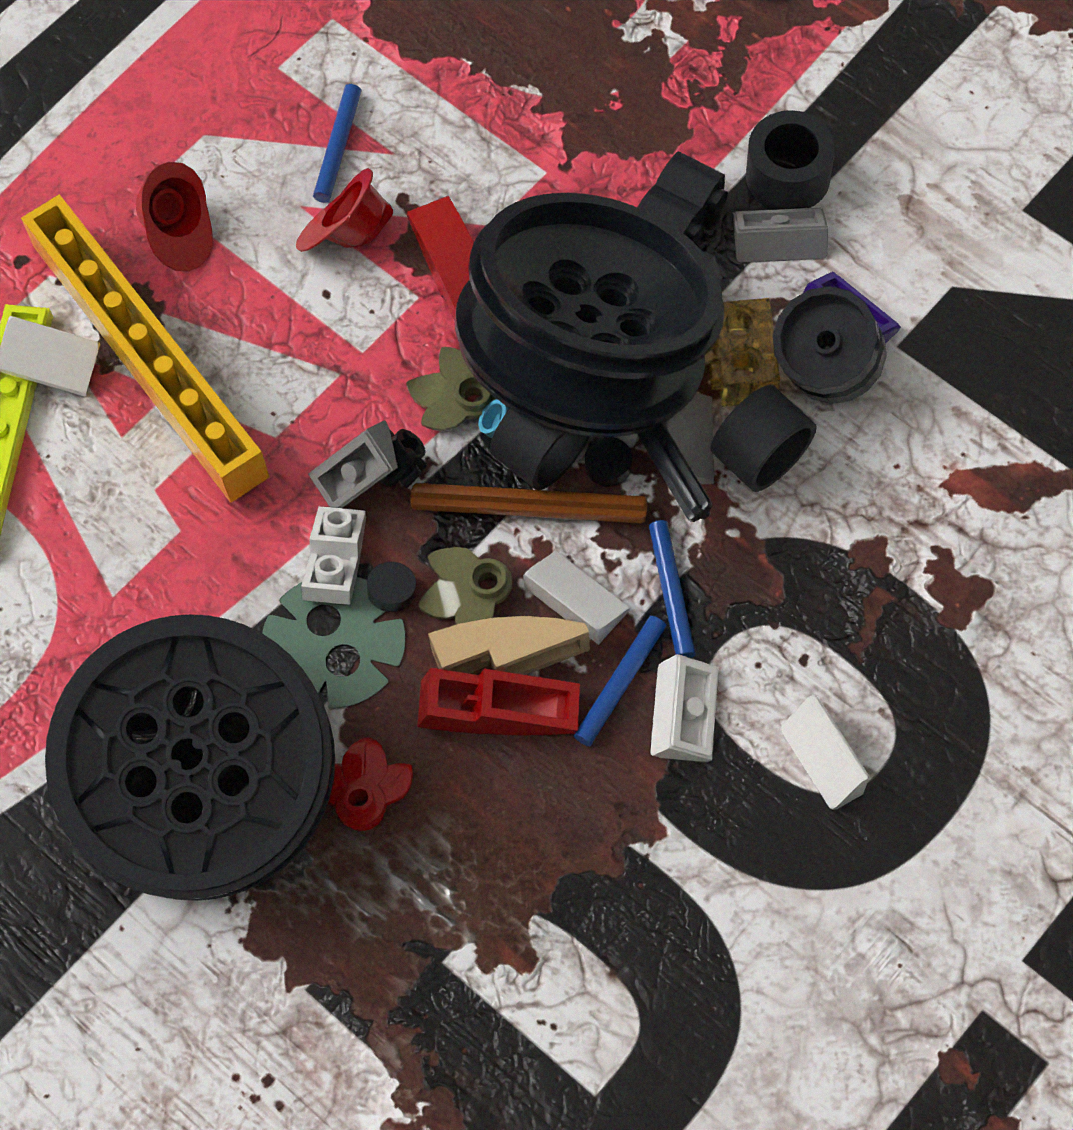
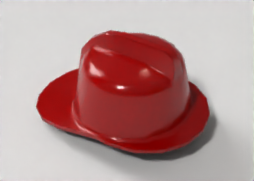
M166 162L156 166L147 175L136 198L138 219L146 229L148 242L158 260L174 271L188 272L200 267L207 260L213 246L212 226L203 183L194 169L183 163Z
M364 169L357 174L342 193L307 224L296 242V248L300 252L314 248L325 239L346 248L359 247L368 244L380 233L393 216V208L371 185L373 179V171L371 169Z

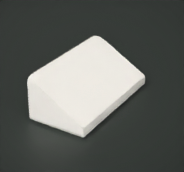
M10 316L0 345V372L86 396L100 343Z
M554 551L529 568L523 575L524 588L564 619L585 623L589 630V638L598 645L630 611L629 606L557 551Z
M678 654L659 664L650 750L652 756L700 762L712 761L719 667Z
M814 694L811 695L784 722L781 732L829 808L836 810L864 794L869 775L819 697Z

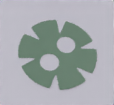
M356 577L350 605L302 600V582L291 588L279 601L296 620L268 615L262 634L279 644L295 659L313 683L317 693H319L323 683L326 681L328 703L331 709L360 703L380 691L388 683V679L370 661L392 666L400 665L405 648L403 620L394 619L374 623L373 621L385 611L376 608L370 602L367 595V580ZM319 605L333 606L340 613L341 622L338 629L327 636L315 635L307 626L309 612ZM338 645L352 646L360 655L358 669L349 676H336L326 666L327 654Z

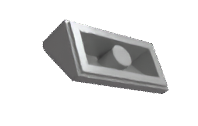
M821 208L737 211L733 213L735 252L738 262L823 259L827 256L828 226L824 211Z
M696 393L693 399L681 411L665 422V426L700 484H714L713 454L710 450L713 440L712 397Z
M384 420L366 429L308 473L329 507H345L398 468L387 422Z

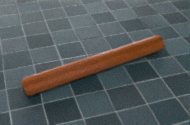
M416 483L412 486L410 498L411 507L414 510L643 523L647 517V499L643 496Z

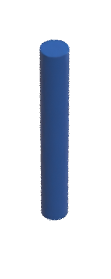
M347 84L344 87L313 193V198L322 203H327L331 199L362 92L361 88L354 84Z
M664 520L655 521L649 525L675 654L693 658L696 654L668 522Z
M649 616L579 726L578 731L574 734V738L581 744L589 747L592 745L666 628V624L658 617Z

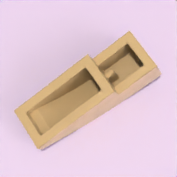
M532 616L488 618L460 623L428 633L431 650L438 668L469 674H478L484 668H492V670L527 675L590 650L589 630L586 624L559 618Z

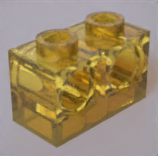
M769 298L723 302V326L717 342L712 347V349H715L716 361L709 362L711 390H720L722 407L738 406L746 397L766 385H773L779 390L780 372L778 360L774 355V328ZM741 330L747 334L734 335L730 331ZM746 370L751 372L752 375L744 377L734 372Z

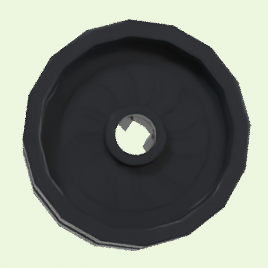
M831 286L807 290L788 303L778 316L773 332L774 355L781 368L794 386L812 400L828 404L852 401L869 391L882 374L887 357L885 336L866 303L848 290Z

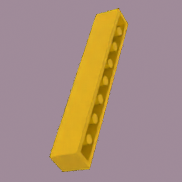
M57 195L21 217L35 250L229 502L232 503L268 479L270 476L262 451L61 195Z

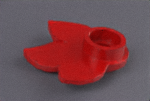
M370 737L358 740L345 752L342 764L335 763V776L328 805L335 807L340 821L347 827L357 831L370 830L381 822L388 805L403 799L408 793L413 780L412 765L405 763L388 765L385 752L376 740ZM367 800L364 805L354 807L356 803Z

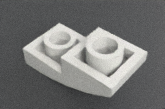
M318 507L309 539L311 553L301 585L302 600L351 604L362 550L366 511Z

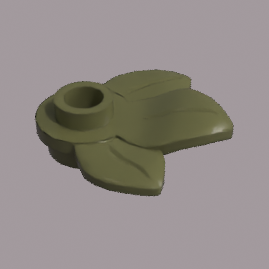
M442 347L440 350V373L420 376L406 383L410 396L415 403L426 409L421 420L422 426L436 431L454 429L466 419H479L483 409L491 401L496 400L474 377L466 365L461 350L452 347ZM472 395L482 397L481 400L476 402L466 401Z
M452 547L436 550L428 554V560L440 580L435 582L424 594L418 606L422 612L436 619L448 620L455 618L456 625L493 618L495 605L504 601L511 592V573L502 562L491 558L479 559L467 548ZM486 579H493L497 582V585L492 589H482L480 587L481 582Z

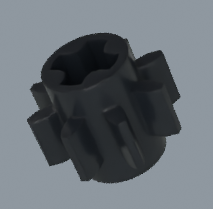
M400 429L394 435L390 430L398 468L379 482L393 487L400 481L405 488H408L428 466L421 459L426 453L425 446L411 431Z

